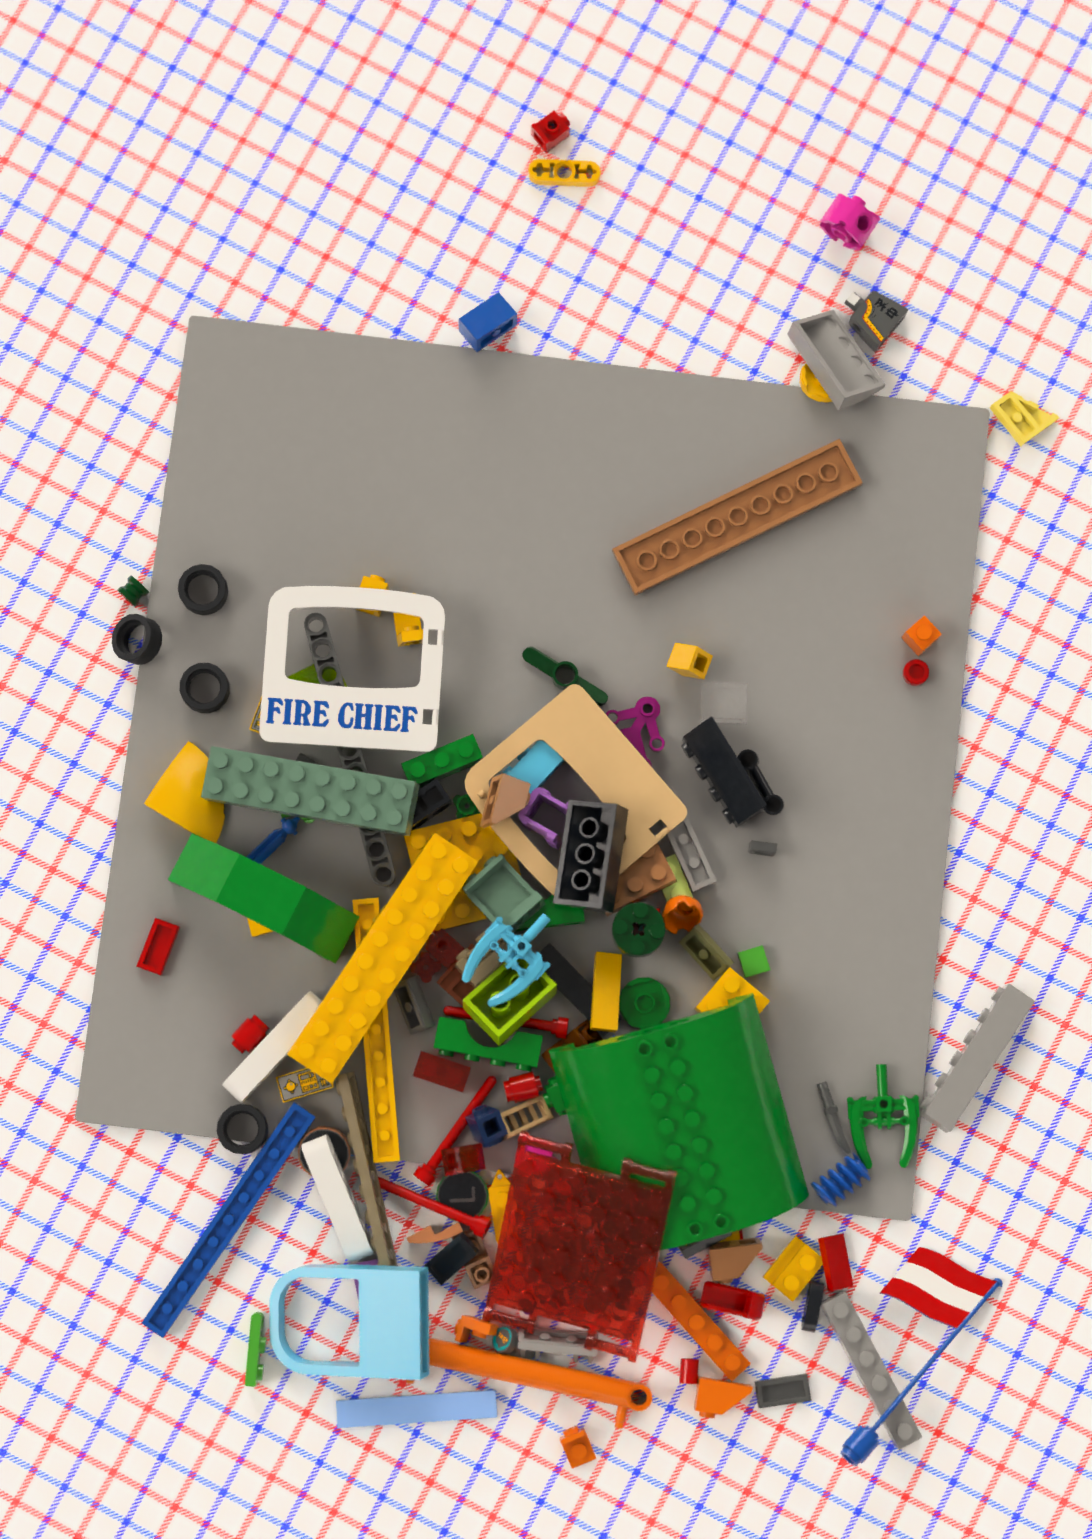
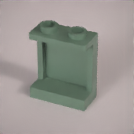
M502 854L488 859L484 864V869L478 874L474 873L469 876L464 883L465 886L462 888L465 895L491 923L497 917H502V923L510 925L514 929L512 930L513 933L545 905L543 897L531 888Z

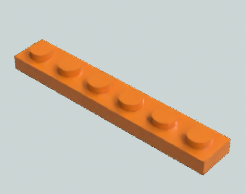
M652 1252L636 1254L641 1257L637 1276L732 1382L751 1363Z

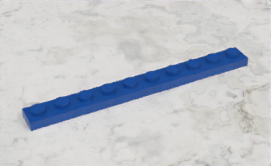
M296 1102L291 1105L141 1322L144 1326L161 1338L165 1337L316 1116Z

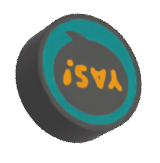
M508 1326L499 1327L496 1336L492 1337L494 1350L503 1354H510L518 1343L516 1330Z

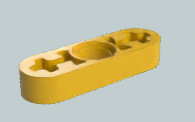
M536 159L528 167V177L532 183L537 185L592 187L599 182L601 173L597 163L581 160ZM537 167H542L543 173L541 177H538L535 172ZM550 167H554L553 178H550ZM562 167H567L571 170L572 174L570 177L563 179L558 176L557 171ZM575 168H579V173H583L578 174V179H575ZM587 169H592L593 175L591 179H588L586 174H584L587 172Z

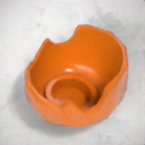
M685 895L676 896L668 900L662 914L665 929L673 934H676L680 929L690 932L703 918V909L699 901Z

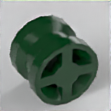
M132 575L127 578V583L124 586H120L117 589L134 607H137L142 596H147L150 593Z

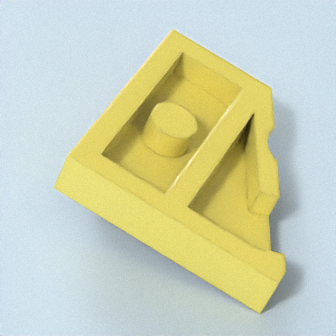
M1012 391L989 407L1020 447L1059 419L1057 414L1052 413L1050 415L1038 408L1039 405L1032 401L1024 400L1022 396Z

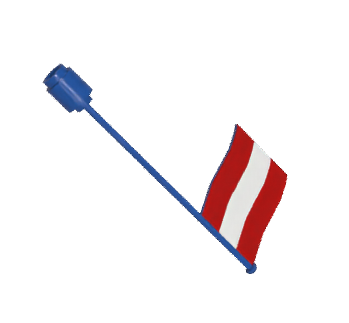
M919 1247L880 1291L879 1294L900 1300L924 1316L953 1327L955 1330L872 1428L868 1425L865 1427L859 1425L842 1444L843 1449L840 1451V1454L848 1463L854 1467H857L859 1463L863 1464L879 1445L877 1440L879 1435L876 1430L998 1286L1002 1287L1003 1282L1001 1279L995 1278L991 1280L975 1274L938 1252Z

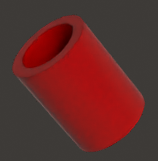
M681 1358L679 1383L698 1384L699 1359Z

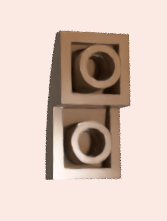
M468 1229L464 1233L480 1251L464 1265L475 1290L499 1278L482 1238L474 1235V1231Z

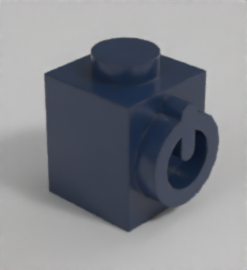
M481 1105L474 1108L472 1114L465 1117L474 1141L481 1143L483 1148L499 1144L504 1140L503 1136L508 1134L499 1109Z

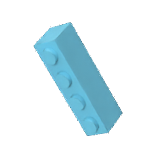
M537 741L531 749L528 748L517 757L519 762L514 768L509 766L503 773L530 783L529 793L531 794L534 789L541 787L565 760L544 741Z

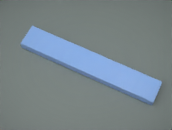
M496 1389L336 1400L337 1428L496 1418Z

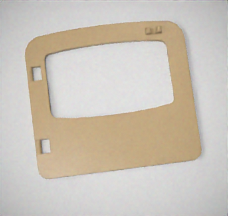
M577 684L568 686L475 764L465 778L466 792L483 815L490 788V780L537 741H544L581 777L602 803L618 804L629 810L625 831L626 841L623 844L619 875L684 821L687 816V808L590 695ZM510 816L492 825L491 828L514 856L554 896L558 870L531 843ZM661 820L666 827L654 836L649 829Z

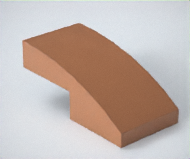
M457 1222L435 1234L430 1225L409 1236L407 1240L409 1243L417 1244L437 1242L453 1237L464 1230L460 1222Z

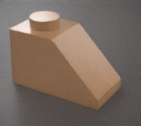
M504 773L493 777L480 827L492 826L524 809L530 800V783Z
M760 1238L718 1242L708 1247L712 1280L720 1284L733 1282L735 1278H740L763 1249Z

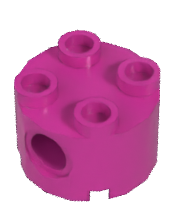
M838 193L820 220L819 225L832 240L836 242L838 239H841L845 242L843 244L844 247L857 251L862 248L880 221V217L865 207L866 202L862 198L854 195L851 199Z

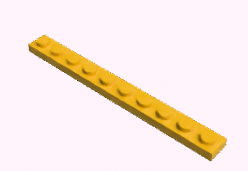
M379 898L352 900L353 913L359 916L354 927L356 949L373 925L374 917L376 920L380 914ZM386 1001L363 1036L373 1163L400 1161L388 1004Z

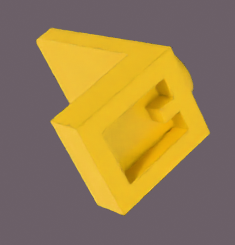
M393 613L398 647L423 644V629L421 628L420 617Z

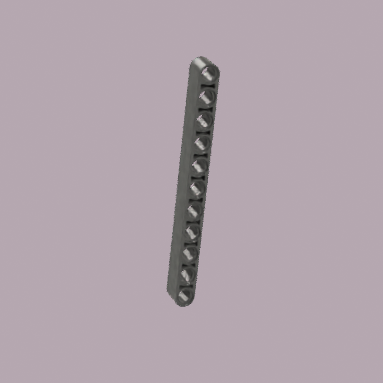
M311 613L305 618L304 628L319 683L345 687L327 620L320 613ZM314 620H319L323 623V628L318 632H313L309 629L310 623ZM327 645L330 648V652L327 656L320 657L316 654L317 647ZM328 669H332L337 673L336 678L331 682H327L322 678L323 673ZM337 747L343 769L353 770L359 768L364 773H368L362 748H357L356 754L348 757L343 754V747ZM359 828L374 883L380 887L392 885L396 876L385 833L376 830L368 832L363 828ZM374 843H380L384 846V853L379 857H374L370 854L369 849ZM381 868H387L391 872V878L386 882H380L376 878L377 871Z

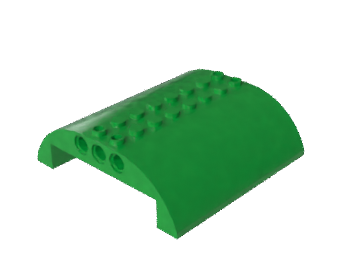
M753 993L728 999L727 1006L577 1048L574 1043L549 1050L600 1234L607 1253L617 1255L643 1254L687 1245L762 1223L793 1209L808 1198L809 1192Z

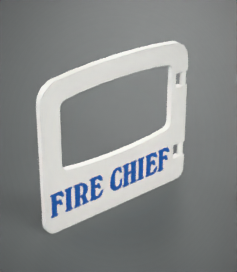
M298 586L284 587L276 591L271 597L268 606L259 728L261 738L269 743L411 752H431L437 745L445 628V613L441 603L431 596L361 587ZM348 608L385 611L420 617L424 622L419 684L415 687L357 688L307 683L287 678L285 666L290 612L294 609ZM429 630L438 631L437 645L428 644ZM423 710H433L432 725L423 724Z

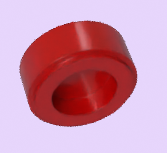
M910 660L903 668V678L908 684L919 686L927 680L929 667L922 660Z

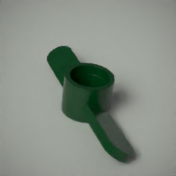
M527 647L523 651V659L552 677L553 683L557 688L565 690L568 686L577 684L590 695L598 706L606 704L608 695L578 676V670L573 663L568 661L558 663L534 647ZM560 668H570L574 672L575 678L571 683L562 684L556 679V672Z

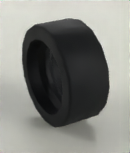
M199 564L190 567L183 573L179 579L178 593L188 610L194 614L209 615L220 610L227 601L228 586L224 576L218 569L211 565ZM201 575L212 577L218 585L216 598L204 605L192 601L188 593L190 582Z
M129 614L123 617L116 624L112 633L111 644L113 651L118 658L135 665H142L152 661L162 645L160 626L154 620L139 614ZM143 625L146 632L145 641L142 647L132 654L128 647L130 635L136 627Z
M197 663L190 666L183 673L180 680V694L183 701L192 710L199 713H212L219 710L227 702L230 695V684L225 673L218 666L211 663ZM202 673L214 675L220 684L218 696L208 703L196 701L190 693L191 681Z
M237 1104L230 1106L222 1113L217 1122L216 1132L220 1143L225 1149L236 1154H248L255 1152L263 1145L268 1135V1124L266 1117L259 1109L252 1105ZM241 1113L252 1116L258 1125L257 1136L252 1142L245 1145L232 1142L227 1133V1125L230 1119Z

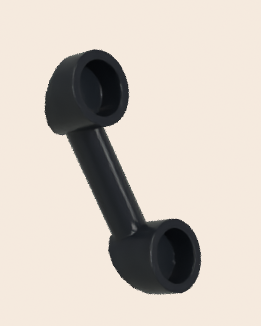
M750 749L741 751L738 754V759L744 769L749 770L764 796V801L767 804L764 811L770 815L781 813L784 808V801L780 796L773 793L758 767L759 757L757 753Z

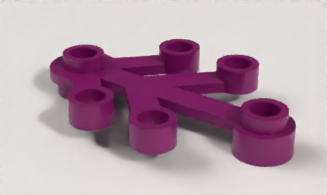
M642 697L637 701L634 708L618 712L616 710L607 711V716L609 714L617 716V720L613 722L615 725L619 721L636 718L631 727L620 729V731L652 767L651 761L647 759L640 731L646 723L651 738L649 748L653 752L663 750L665 741L660 737L656 719L660 714L658 701L652 697ZM650 705L652 712L645 713L643 706ZM654 740L661 741L662 746L660 748H654L652 746V742Z

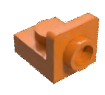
M462 1315L454 1328V1334H456L455 1341L467 1343L470 1332L471 1335L486 1339L487 1335L496 1336L499 1325L471 1315Z
M576 1425L563 1431L564 1436L559 1439L572 1469L596 1459L584 1427L578 1429Z

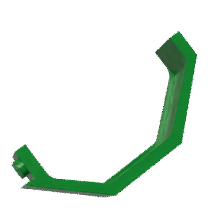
M193 833L168 878V881L210 899L335 964L359 919V916L313 890L237 852Z

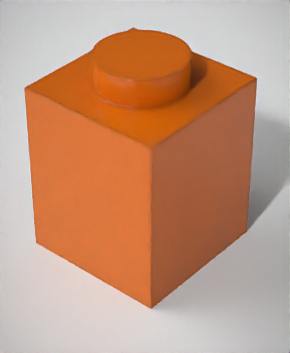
M924 615L901 638L919 657L942 634Z

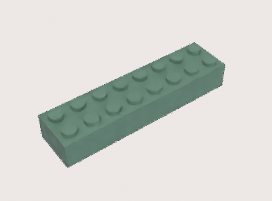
M211 746L201 798L211 802L410 836L420 785L410 780Z

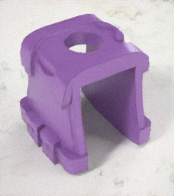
M537 787L530 794L527 806L520 810L519 820L528 831H535L546 838L547 843L551 847L559 850L562 846L560 836L532 819L543 801L565 815L567 814L568 802L565 804L551 796L548 790Z

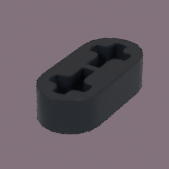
M811 1280L809 1283L801 1322V1330L815 1333L824 1292V1283Z

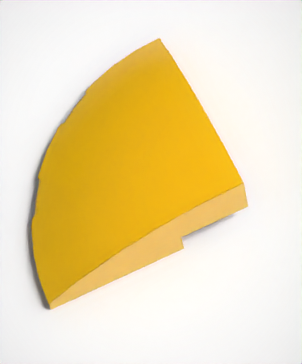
M188 741L164 772L144 804L188 832L217 843L225 821L224 804L201 798L209 758L197 746Z

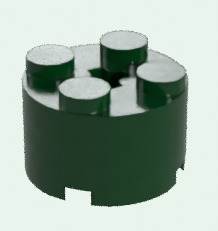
M643 902L632 903L623 907L616 914L612 924V939L615 946L623 954L631 957L651 955L659 948L665 935L663 917L657 909ZM634 924L638 927L644 926L643 936L640 934L634 936L632 934Z

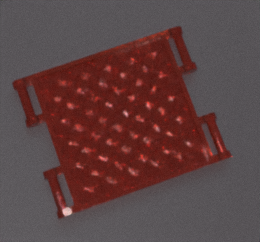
M521 1130L482 1320L487 1322L496 1321L525 1330V1333L532 1335L535 1333L539 1316L588 1329L584 1349L592 1351L593 1348L628 1358L627 1361L636 1363L677 1171L671 1169L664 1171L634 1163L633 1159L624 1158L621 1166V1175L572 1163L571 1157L574 1146L572 1143L565 1142L562 1144L531 1136L530 1132ZM531 1146L561 1154V1159L527 1151V1148ZM633 1173L665 1182V1187L632 1179L630 1174ZM498 1304L529 1313V1318L525 1319L496 1311L495 1306ZM597 1332L631 1341V1348L597 1339Z

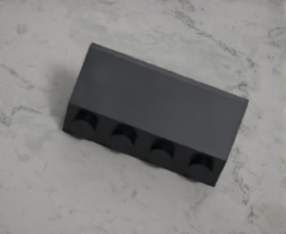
M712 716L683 736L682 741L684 744L681 747L688 758L693 757L695 760L697 774L701 780L706 779L711 786L708 791L715 802H721L725 809L722 811V814L729 824L734 823L737 828L763 812L767 806L766 802Z
M580 800L568 801L553 900L554 904L589 911L614 912L628 809L613 803Z

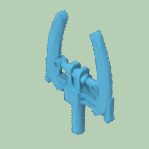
M543 913L521 936L515 935L512 932L514 929L510 925H504L502 917H497L471 952L463 971L462 981L469 982L488 950H495L500 957L498 961L500 963L504 961L506 963L504 967L506 969H515L520 977L502 992L491 997L487 1004L490 1007H494L516 997L534 980L537 981L551 966L549 962L544 963L542 961V955L538 951L535 954L531 950L532 945L530 944L551 920ZM500 938L507 943V950L499 947L497 941ZM524 959L529 966L526 969L521 968L517 960Z

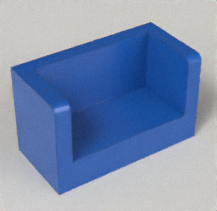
M498 292L458 319L459 332L472 348L478 352L517 326V312Z

